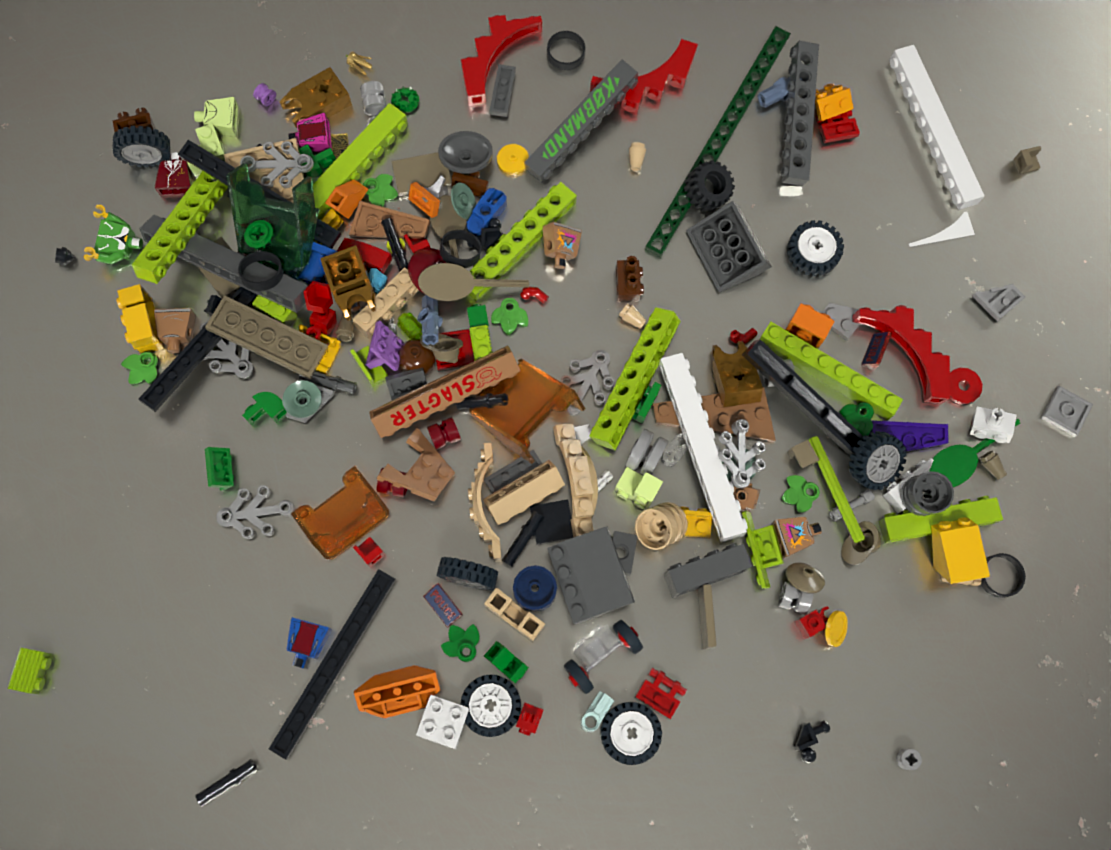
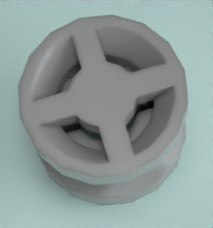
M902 749L897 753L896 761L905 770H916L921 766L922 758L920 753L914 749Z

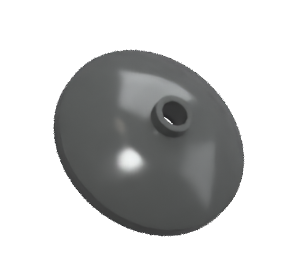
M459 131L448 135L442 140L439 145L438 155L441 163L447 169L457 173L468 174L485 168L492 159L493 149L490 141L483 135L472 131Z

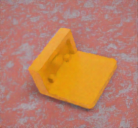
M834 83L823 86L824 89H816L815 104L820 121L854 109L850 88L843 87L842 85L836 86Z

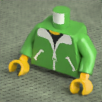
M100 204L95 206L102 213L99 214L93 211V215L96 218L104 217V220L101 219L95 247H86L84 249V252L91 254L83 256L86 261H91L94 258L99 262L114 264L123 259L130 258L132 249H142L143 239L135 238V233L128 223L111 212L106 213L104 206Z

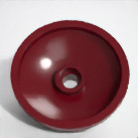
M420 249L409 260V277L419 291H421L418 285L420 274L432 265L446 263L438 249Z

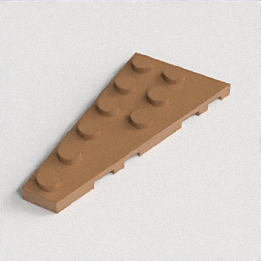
M764 387L761 402L723 408L719 394L701 396L702 409L706 410L709 419L707 423L709 428L712 427L714 433L722 434L724 431H728L732 436L737 437L733 433L731 426L738 419H744L749 423V430L745 433V437L754 440H767L773 443L776 441ZM671 401L654 403L652 405L656 424L673 427L680 426Z

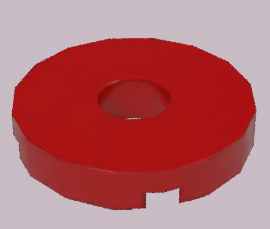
M962 367L950 372L951 401L963 405L973 403L980 397L983 384L976 372ZM959 382L965 383L967 390H961Z

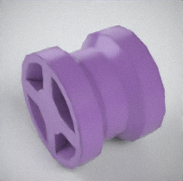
M261 83L254 90L253 96L255 99L261 100L264 106H269L274 102L276 92L269 89L265 83Z

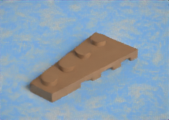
M359 201L349 232L350 237L387 238L381 221L392 218L398 237L404 238L403 235L407 234L409 238L425 239L430 220Z

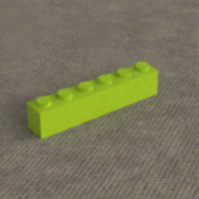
M989 496L979 497L977 501L973 502L970 499L958 501L959 504L952 505L951 503L950 507L943 512L926 516L914 515L908 510L903 511L901 515H896V512L885 514L884 518L879 520L884 544L932 535L931 525L939 524L941 521L951 522L965 517L971 519L978 526L998 523L1003 520L997 497L989 499Z

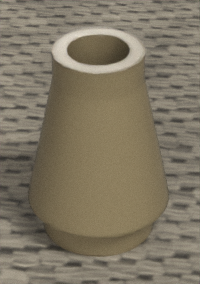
M343 313L335 334L338 340L349 342L354 337L353 320L347 321Z
M992 450L980 457L981 465L997 480L1007 475L998 453H994Z

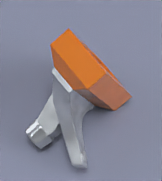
M440 176L429 188L422 187L417 182L411 183L408 199L431 218L436 217L440 206L439 198L448 192V189L443 186L446 179Z

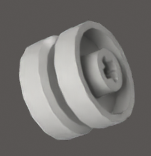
M644 429L639 439L634 443L625 467L636 470L642 461L644 464L640 471L641 475L644 476L646 472L652 475L669 441L659 437L654 445L651 446L650 443L654 434Z

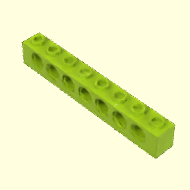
M203 171L200 173L133 262L132 267L137 278L155 284L159 283L166 275L170 266L175 263L180 252L185 249L188 241L195 235L196 230L204 223L207 215L214 209L215 204L222 198L228 186Z
M562 182L557 186H552L548 195L544 198L541 197L537 201L536 206L532 210L529 209L520 222L514 223L511 231L507 235L503 234L494 247L491 246L487 250L486 255L473 266L469 272L473 275L474 279L478 275L484 276L483 279H500L543 237V226L552 222L557 223L576 204L577 195ZM552 202H558L559 204H558V205H552L551 203H552ZM540 214H545V215H547V216H546V217H540V216H538V215H540ZM533 226L534 229L529 230L526 227ZM520 238L522 241L515 242L514 239ZM504 250L509 251V253L506 255L502 254L501 252ZM490 263L497 264L495 267L488 266ZM474 286L469 295L477 302L491 287Z
M655 307L653 313L649 316V321L644 330H642L630 358L625 363L612 393L608 396V400L603 410H601L595 426L591 429L589 437L597 445L616 450L660 363V359L663 357L681 322L674 311Z

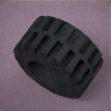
M706 161L688 173V178L684 182L687 184L684 187V191H687L686 197L690 198L689 202L691 205L695 204V208H701V211H711L728 202L730 197L733 196L734 192L732 190L735 189V185L732 184L734 177L731 178L730 176L732 174L731 171H727L725 165L721 166V162ZM705 178L713 184L714 194L707 190Z

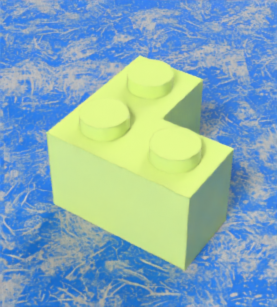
M213 123L195 129L200 141L198 146L225 161V151ZM187 162L194 176L200 175L202 170Z
M626 467L614 491L617 492L620 498L625 500L628 498L634 501L633 504L638 508L649 509L663 481L647 472L643 476Z

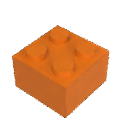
M801 303L785 330L818 349L826 339L835 321L829 315L819 313L810 305Z

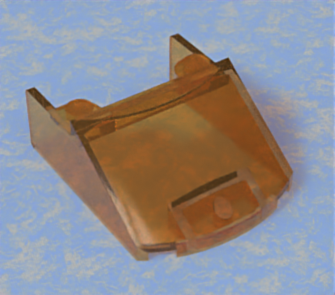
M519 359L518 366L520 372L512 378L501 380L495 386L482 389L476 395L484 396L487 393H492L493 395L506 393L509 401L503 402H508L506 406H495L491 409L487 407L470 408L469 412L511 452L514 451L533 464L535 460L527 450L530 447L528 436L552 411L562 412L570 405L581 411H584L586 408L575 390L525 360Z

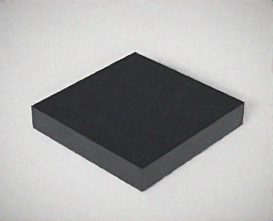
M568 499L530 506L531 515L533 511H536L545 517L535 531L537 545L574 538Z

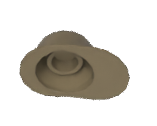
M440 333L439 342L435 345H426L422 342V338L420 340L422 346L432 350L434 357L438 361L450 363L458 361L459 348L463 346L462 340Z
M869 521L859 523L865 537L863 541L854 543L851 535H849L842 545V557L845 562L851 565L862 563L870 554L880 548L881 533Z

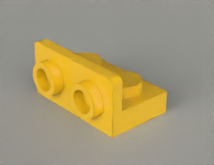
M680 507L688 521L684 537L710 539L712 516L709 510L699 508L697 511L689 510V507Z

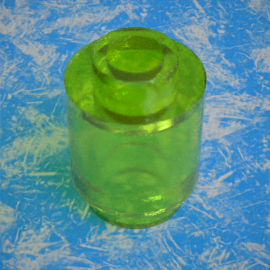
M405 312L398 317L397 326L408 338L418 339L422 335V324L418 322L411 312Z

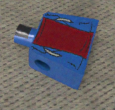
M292 617L287 643V651L296 653L292 665L304 668L308 657L318 659L332 629Z

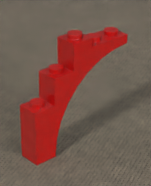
M506 15L488 17L490 36L475 38L477 57L461 59L469 106L486 103V80L493 63L508 46L517 40L542 32L541 16H530L509 21L506 20Z
M681 39L676 51L665 63L645 75L638 76L637 85L632 90L629 89L625 98L621 101V108L628 112L638 113L644 96L652 100L661 101L666 84L684 89L698 44ZM593 76L590 85V92L604 78Z
M898 305L889 312L888 310L874 311L864 307L853 314V322L870 326L882 333L888 332L887 336L893 339L905 351L919 375L923 402L942 404L950 399V356L943 355L941 352L932 353V332H927L924 329H914L913 308Z

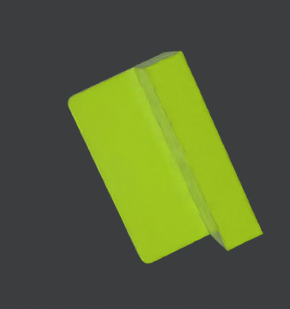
M368 345L357 352L351 349L350 352L372 387L384 381L385 377H388L382 366L372 369L366 366L370 348Z

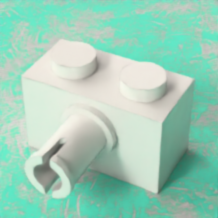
M977 406L973 415L970 435L981 439H993L999 443H1009L1014 433L1017 415L1004 412L1001 408L998 411V408L992 410Z

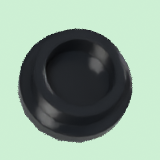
M62 247V249L56 248L55 263L65 266L76 259L75 255L70 250H67L66 247Z

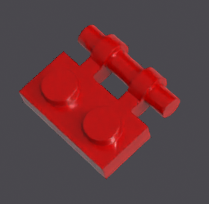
M852 110L820 121L818 116H816L817 123H825L820 126L824 143L859 136L860 131L856 119H848V117L853 115Z
M652 667L649 675L655 678L654 682L651 683L645 679L635 698L670 720L681 702L674 698L675 694L679 693L684 696L687 689L681 686L679 681H673L665 676L666 673ZM660 683H663L671 689L667 693L658 686Z

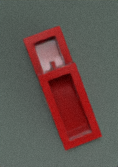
M349 238L343 239L337 252L357 246L366 269L377 268L383 274L385 273L392 261L391 253L361 241Z

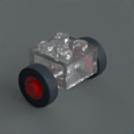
M619 620L613 625L618 638L606 624L604 627L599 625L590 633L591 637L588 640L582 638L575 644L573 654L583 665L584 669L578 666L572 659L564 664L565 670L570 675L568 679L574 687L578 686L583 693L588 694L594 688L589 680V671L619 646L623 647L624 645L634 654L643 649L642 643L638 639V633L623 620Z

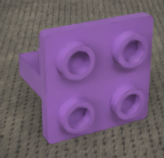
M377 321L375 324L366 366L372 369L385 363L392 370L396 371L399 368L400 361L398 352L404 342L381 321Z

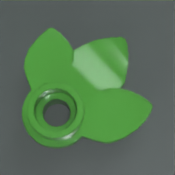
M380 174L375 179L368 178L365 180L363 185L368 188L366 194L369 195L371 204L384 207L385 200L390 201L398 196L396 189L390 185L393 176Z
M506 298L501 302L500 307L493 311L491 322L492 324L501 323L503 331L510 335L516 329L517 324L527 327L528 315L525 310L519 308V304L514 298ZM512 304L513 309L507 310L506 305Z
M143 352L140 355L132 354L121 363L123 367L131 370L128 379L129 384H139L144 380L151 384L157 377L156 366L158 358L152 352ZM148 359H151V362L149 364H146V361Z
M799 475L787 477L786 480L790 488L784 492L781 499L787 504H796L798 513L808 511L812 507V502L819 497V487L813 482H807L804 477ZM810 489L812 491V495H808L806 490Z

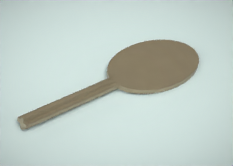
M441 196L439 198L438 215L433 218L430 217V223L434 232L442 238L447 232L452 230L465 231L467 219L457 214L452 205L451 196ZM456 239L449 240L451 255L459 258Z
M441 263L426 268L419 276L418 285L421 291L430 298L440 301H455L469 295L474 286L529 287V280L474 279L473 275L464 267L456 264Z

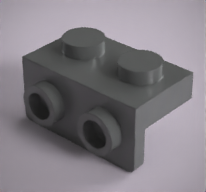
M423 368L385 377L392 400L427 384Z

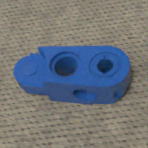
M489 188L485 192L467 221L468 232L475 236L481 235V229L488 228L489 221L492 218H498L507 206V196L502 191ZM489 212L488 215H483L482 213Z

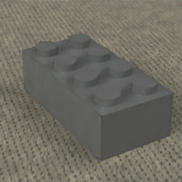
M737 543L726 546L722 552H719L717 549L707 553L702 559H700V556L691 558L683 566L681 563L670 566L664 578L670 594L674 598L699 589L703 585H710L746 572L753 566L744 544L738 546Z

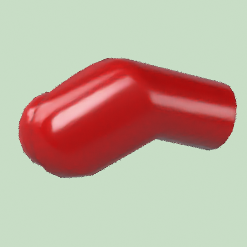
M524 287L520 293L524 300L533 296L543 304L549 298L538 287Z
M751 328L745 334L733 330L730 333V340L737 344L738 341H742L745 345L756 337L758 333L754 328Z

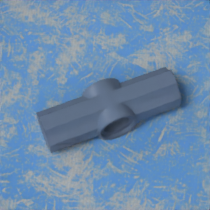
M782 77L773 86L759 92L757 95L759 104L766 108L780 100L786 101L789 96L787 85L790 77L787 79Z
M425 295L422 297V310L417 320L422 324V342L426 345H435L439 342L438 329L442 325L443 319L438 315V300Z

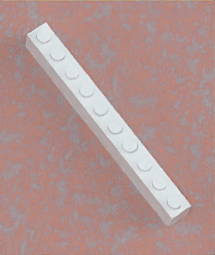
M911 45L895 50L890 58V66L894 69L897 81L902 86L903 94L910 104L911 112L914 113L917 119L918 127L921 128L924 134L925 142L930 147L931 155L935 158L938 171L942 174L945 186L952 195L953 203L957 206L958 210L977 205L984 198V193L915 46Z
M683 353L661 358L659 368L720 542L743 537L748 529L745 518L741 517L739 512L741 511L739 501L734 498V486L731 481H728L727 467L719 459L718 454L721 450L718 445H715L714 431L712 427L709 428L707 423L709 420L706 410L702 409V398L700 393L696 392L695 378L693 375H690L688 370L690 369L689 361L687 358H684Z

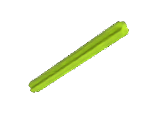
M817 436L811 437L809 442L819 458L817 463L853 542H861L865 539L864 534L820 439Z

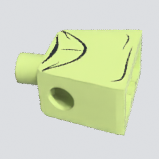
M235 97L207 100L204 111L194 112L195 122H203L204 126L213 123L217 133L220 135L236 137L239 106Z

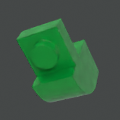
M308 144L299 148L300 154L309 155L313 159V168L309 172L304 173L309 177L319 178L323 174L322 169L329 168L336 160L331 148L315 156Z
M260 392L252 396L257 403L248 406L242 416L253 425L267 413L277 423L286 415L287 411L283 406V401L276 394Z
M498 641L484 655L490 663L515 684L524 676L529 668Z

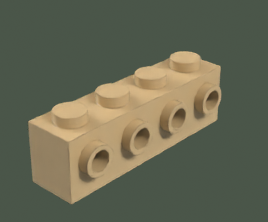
M405 267L375 296L376 311L372 312L367 304L352 319L355 327L368 339L373 336L377 321L385 324L398 309L405 305L411 296L418 292Z
M548 460L484 498L483 502L494 521L500 525L509 521L514 515L524 512L534 503L541 502L549 494L559 491L565 483L556 466Z

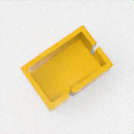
M140 284L117 290L119 297L116 298L118 307L122 309L123 315H120L122 324L126 326L127 332L124 334L127 343H130L141 354L143 352L165 349L164 344L157 336L154 315L155 307L152 297Z

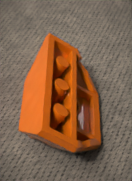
M413 665L374 675L354 690V696L359 711L381 718H388L425 708L431 695L435 696L440 691V686L435 670Z

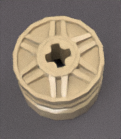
M664 502L640 513L635 522V531L638 539L644 546L649 549L659 550L684 537L688 521L685 513L679 506L674 503Z

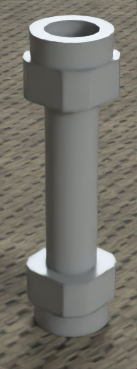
M868 489L860 493L859 497L850 501L849 504L851 509H854L863 503H869L875 497L872 491ZM838 507L829 511L833 521L842 518Z

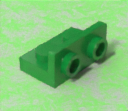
M654 382L653 386L648 385L632 419L643 424L660 391L661 384Z
M207 447L205 449L208 487H219L220 490H226L234 486L230 448Z

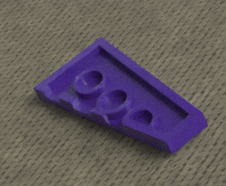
M872 420L873 428L871 432L883 431L896 437L905 446V452L949 443L948 424Z

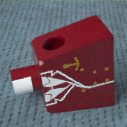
M171 153L170 161H162L159 164L155 189L160 196L185 195L194 183L192 171L187 161L182 160L178 153Z

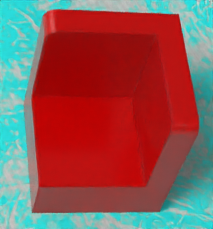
M407 234L403 235L412 255L420 249L430 248L427 239H409Z
M313 281L303 292L306 307L309 311L324 314L333 304L329 284Z
M371 537L367 538L359 546H353L369 567H372L385 555Z

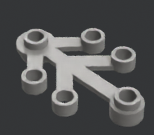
M285 141L281 144L282 151L285 154H290L295 160H287L275 149L272 142H266L263 144V150L266 154L272 155L276 160L255 161L252 156L247 155L241 159L240 165L246 172H253L256 169L275 168L261 179V184L270 189L274 185L273 181L287 168L293 169L287 175L280 177L279 183L283 188L291 187L292 180L301 172H309L313 168L314 162L309 155L299 154L289 141Z
M208 322L201 324L200 331ZM221 339L217 346L222 351L211 350L203 359H230L233 364H221L217 360L211 361L209 368L213 373L235 372L238 377L247 378L253 372V365L249 361L250 350L242 347L241 359H239L236 355L237 344L231 341L227 345ZM215 364L219 365L217 369H213ZM246 366V369L240 370V367Z
M605 350L595 351L591 358L580 361L573 359L570 362L571 371L577 372L580 368L592 366L589 372L574 376H562L561 385L565 388L584 381L575 398L567 403L566 410L570 415H578L581 412V401L590 385L595 396L594 402L597 405L605 403L606 396L601 392L596 376L599 369L604 379V388L611 389L615 383L614 379L610 377L607 368L610 356ZM598 356H603V357H604V360H603V361H599V360L597 359V357H598ZM577 363L579 367L573 368L572 364ZM569 379L570 383L565 384L563 380ZM610 380L612 385H606L605 382ZM601 396L603 401H598L596 398ZM575 403L578 407L573 409L571 404Z
M738 419L731 426L733 433L737 435V448L731 442V433L724 431L719 435V441L727 449L720 451L718 456L732 472V484L736 488H746L750 484V476L765 469L766 463L763 459L759 458L747 470H745V463L755 455L763 453L766 450V446L763 442L758 441L752 446V449L745 453V433L749 430V423L744 419ZM732 456L737 461V466L731 460Z
M261 485L257 489L258 494L246 509L237 511L243 502L251 497L250 491L242 488L238 491V497L230 507H224L218 511L216 519L223 527L233 526L241 532L242 537L245 539L253 538L255 532L251 527H245L238 519L246 518L258 527L262 534L271 536L274 533V527L271 524L264 523L258 516L280 513L284 517H289L294 513L295 506L291 501L283 500L279 505L257 508L264 498L270 495V489L265 485ZM267 489V493L261 495V490ZM243 492H247V496L245 498L241 497V494ZM287 504L289 508L283 511L282 507ZM228 513L229 518L224 520L223 516ZM266 527H271V531L269 533H265L264 530ZM246 530H251L249 536H245Z

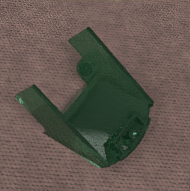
M243 163L228 173L227 183L238 252L247 255L257 251L273 253L280 259L283 271L305 267L309 263L319 209L315 208L312 177L307 176L292 188L294 203L265 198L263 188L258 183L249 180L247 164ZM257 220H264L273 227L274 237L271 238V243L265 245V248L260 247L258 250L253 247L251 248L245 242V230L251 223ZM260 232V235H257L256 237L259 239V237L263 236L264 234ZM258 261L267 267L270 266L275 270L279 269V266L274 262Z

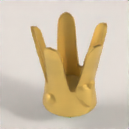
M354 51L346 55L347 64L355 67L362 74L366 75V72L358 64L372 68V65L365 60H371L372 58L360 56Z

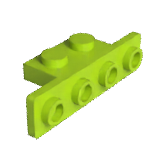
M743 511L742 518H745L748 526L746 541L752 549L753 555H751V560L758 571V574H756L759 586H762V589L771 588L766 568L784 564L775 527L771 525L755 530L751 512Z

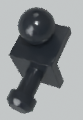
M492 218L488 223V228L481 229V237L478 239L485 252L503 235L501 231L502 224L498 218ZM467 241V245L470 248L474 247L471 243Z
M821 721L820 725L813 728L810 723L801 724L802 730L794 748L795 750H802L801 758L804 762L812 763L816 760V752L810 746L819 743L816 735L830 732V726L827 721Z

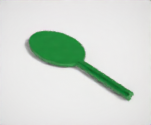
M1017 418L1015 422V427L1020 424V420ZM986 438L973 448L961 444L949 446L932 458L934 461L930 471L939 472L946 476L953 487L959 486L967 481L975 472L978 464L977 454L995 442V440Z

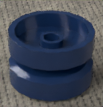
M534 565L524 568L517 574L514 579L513 593L514 599L521 608L533 613L542 612L554 602L557 584L555 577L545 567ZM533 585H537V589H539L537 592L531 590Z

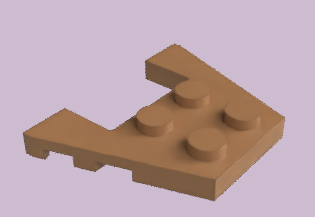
M416 428L406 443L421 453L418 460L406 475H403L387 464L376 479L384 482V480L393 483L392 486L397 488L404 487L411 490L413 494L435 501L455 472L422 432Z

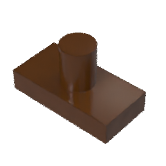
M479 171L469 173V175L454 172L451 189L457 183H464L475 196L482 197L488 190L489 181L479 179Z

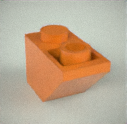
M356 180L349 181L336 187L325 204L349 219L358 206L359 201L362 200L368 191V188Z

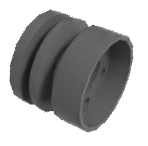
M930 471L908 479L901 489V499L909 512L918 516H926L943 512L950 507L954 499V489L946 476L939 472Z

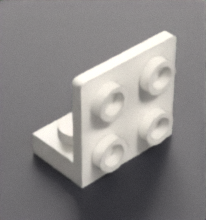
M431 695L416 735L457 750L458 740L469 708Z

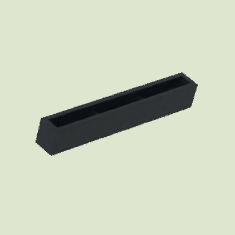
M760 339L755 340L744 351L742 356L849 456L855 454L853 448L859 447L857 442L859 440L863 442L862 437L864 436Z

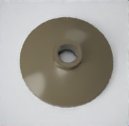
M793 563L786 570L788 581L800 591L817 593L825 585V579L820 571L809 564Z

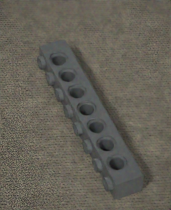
M800 40L790 50L791 64L788 70L790 81L787 85L789 96L786 101V108L788 110L784 121L786 132L783 136L785 148L782 152L784 162L781 168L782 183L803 186L810 178L819 44Z

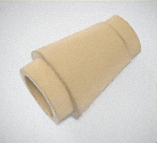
M634 142L629 147L630 169L633 171L641 170L646 153L645 144Z
M628 303L619 313V316L622 317L621 320L639 329L647 321L633 305Z

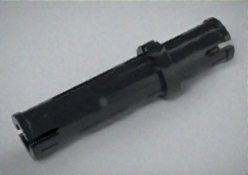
M392 218L384 219L381 221V224L392 250V258L395 259L399 272L404 267L408 270V262L405 256L406 251L402 248Z
M487 393L484 396L466 397L462 402L456 403V407L459 410L481 407L491 409L495 406H506L508 402L503 401H509L506 393L495 395Z
M533 511L526 524L522 525L520 534L502 558L503 562L513 567L532 536H535V531L545 517Z
M249 759L240 767L231 769L229 774L200 793H197L195 795L197 802L204 806L230 787L242 783L244 778L258 770L255 762Z

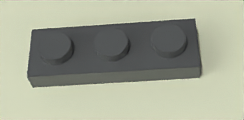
M498 64L490 115L508 116L516 67Z
M531 450L486 477L484 482L493 494L540 466L542 462L535 451Z

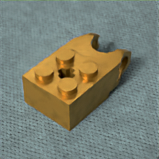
M331 67L291 88L286 96L280 100L283 110L301 108L292 120L296 128L297 122L300 119H306L321 113H325L327 118H330L352 105L349 93Z
M357 246L320 258L335 302L344 313L347 321L352 320L351 308L356 302H366L372 312L376 311L375 293Z
M738 341L737 352L734 354L724 353L717 345L712 346V369L723 408L761 402L763 386L757 369L742 356L747 349L742 341Z

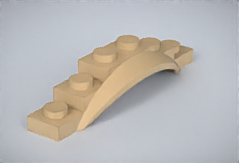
M555 425L553 430L556 445H559L562 451L570 480L572 494V519L570 521L573 537H577L594 531L592 517L598 498L597 475L589 454L581 446L580 440H576L574 425Z
M484 443V449L480 450L481 461L485 462L478 463V469H474L475 482H471L472 488H468L469 500H473V507L469 508L470 519H474L475 524H480V538H484V543L492 542V545H488L489 557H493L494 562L502 561L500 539L489 526L481 502L485 474L489 466H494L492 443Z

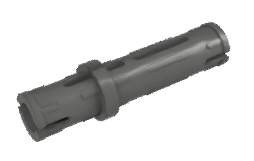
M314 372L310 380L299 374V380L330 387L333 391L340 390L355 394L357 389L356 382L344 380L340 376L333 377Z

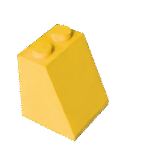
M963 517L957 521H941L939 524L931 525L933 568L950 584L990 577L979 526L975 522Z

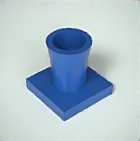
M302 238L299 245L310 254V257L298 279L308 284H311L313 281L324 283L325 272L320 258L334 254L337 251Z

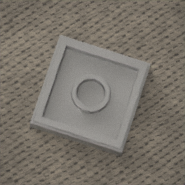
M1058 386L1041 418L1076 437L1093 404Z

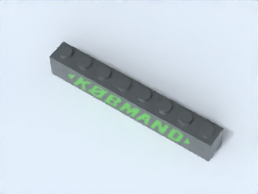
M622 59L524 162L526 170L541 183L545 179H549L553 174V170L564 163L565 157L576 150L578 143L581 140L584 141L589 136L590 131L600 125L602 118L612 112L614 105L625 98L627 91L635 88L638 83V72Z

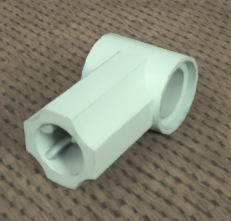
M599 691L581 719L582 729L586 732H594L599 727L614 700ZM587 717L594 718L596 721L595 727L588 728L585 725V719Z

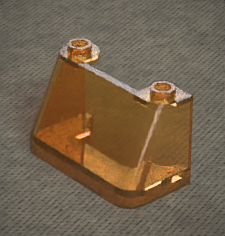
M356 466L343 475L342 482L345 486L314 510L309 505H303L291 513L309 541L325 559H333L384 521L389 515L387 506Z

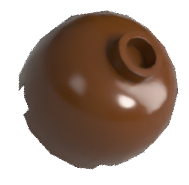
M421 339L408 340L399 349V366L403 372L423 368L424 375H427L433 370L436 358L432 350L421 345Z

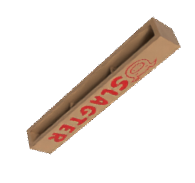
M507 345L369 411L371 421L381 438L391 436L401 428H408L414 422L428 418L432 413L443 411L453 403H460L470 395L479 394L482 389L495 386L505 378L514 377L520 372V368L511 349Z

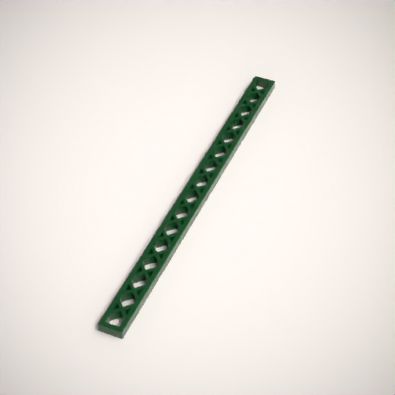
M775 26L690 172L704 163L703 157L711 156L712 161L715 163L718 161L791 35L790 32ZM775 34L783 37L784 39L776 41ZM774 48L775 53L768 54L767 49ZM766 61L767 66L761 67L759 62ZM758 74L760 79L753 81L752 75ZM751 88L752 93L745 94L744 89ZM743 101L744 106L737 108L735 102ZM735 114L736 120L729 121L728 116ZM727 128L728 134L721 135L720 129ZM719 142L720 148L713 149L711 143ZM684 182L645 247L647 251L659 257H662L691 207L690 198L686 197L687 191H684V187L687 185ZM686 197L687 204L680 205L678 199ZM678 212L679 218L671 220L670 213ZM669 226L671 232L663 234L661 228ZM661 240V250L652 246V243Z

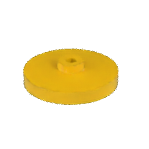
M508 144L499 150L497 164L504 173L517 175L526 170L524 162L529 158V155L524 147L518 144Z
M835 610L832 612L826 624V641L828 645L833 647L840 646L847 633L848 621L843 611Z

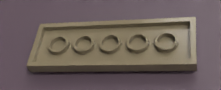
M225 295L205 326L206 330L310 380L328 349L327 344Z

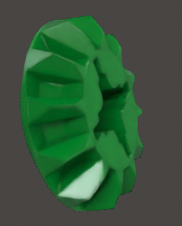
M402 86L401 89L396 88V91L392 93L391 104L403 113H409L418 107L419 96L417 91H414L411 87L405 88ZM401 96L408 97L409 103L405 100L402 101Z
M257 220L246 228L244 233L245 242L251 248L253 247L257 250L260 247L265 248V245L271 243V238L274 237V229L267 221ZM260 232H262L264 235L260 236L258 239L256 236L260 235Z

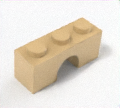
M498 588L493 591L484 603L486 608L532 642H534L545 626V623L530 612L522 609Z

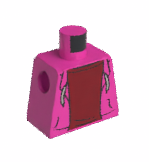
M325 113L298 121V132L288 134L289 139L296 138L300 147L308 144L312 153H321L329 148L332 150L330 122Z

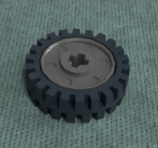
M441 557L437 577L460 585L493 591L497 582L498 571L463 559Z

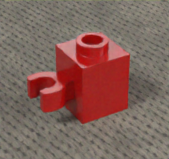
M329 308L324 314L313 312L309 317L310 327L306 330V335L310 336L312 333H315L316 340L321 339V333L329 336L337 324L336 311Z
M828 606L821 608L819 613L817 610H813L794 621L804 639L810 638L826 628L825 622L828 621V618L825 617L824 612L829 609Z
M524 702L516 727H519L518 732L530 736L531 732L535 734L544 710Z

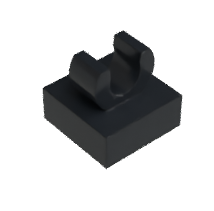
M211 295L210 299L207 300L208 304L204 312L212 316L222 298L217 295Z

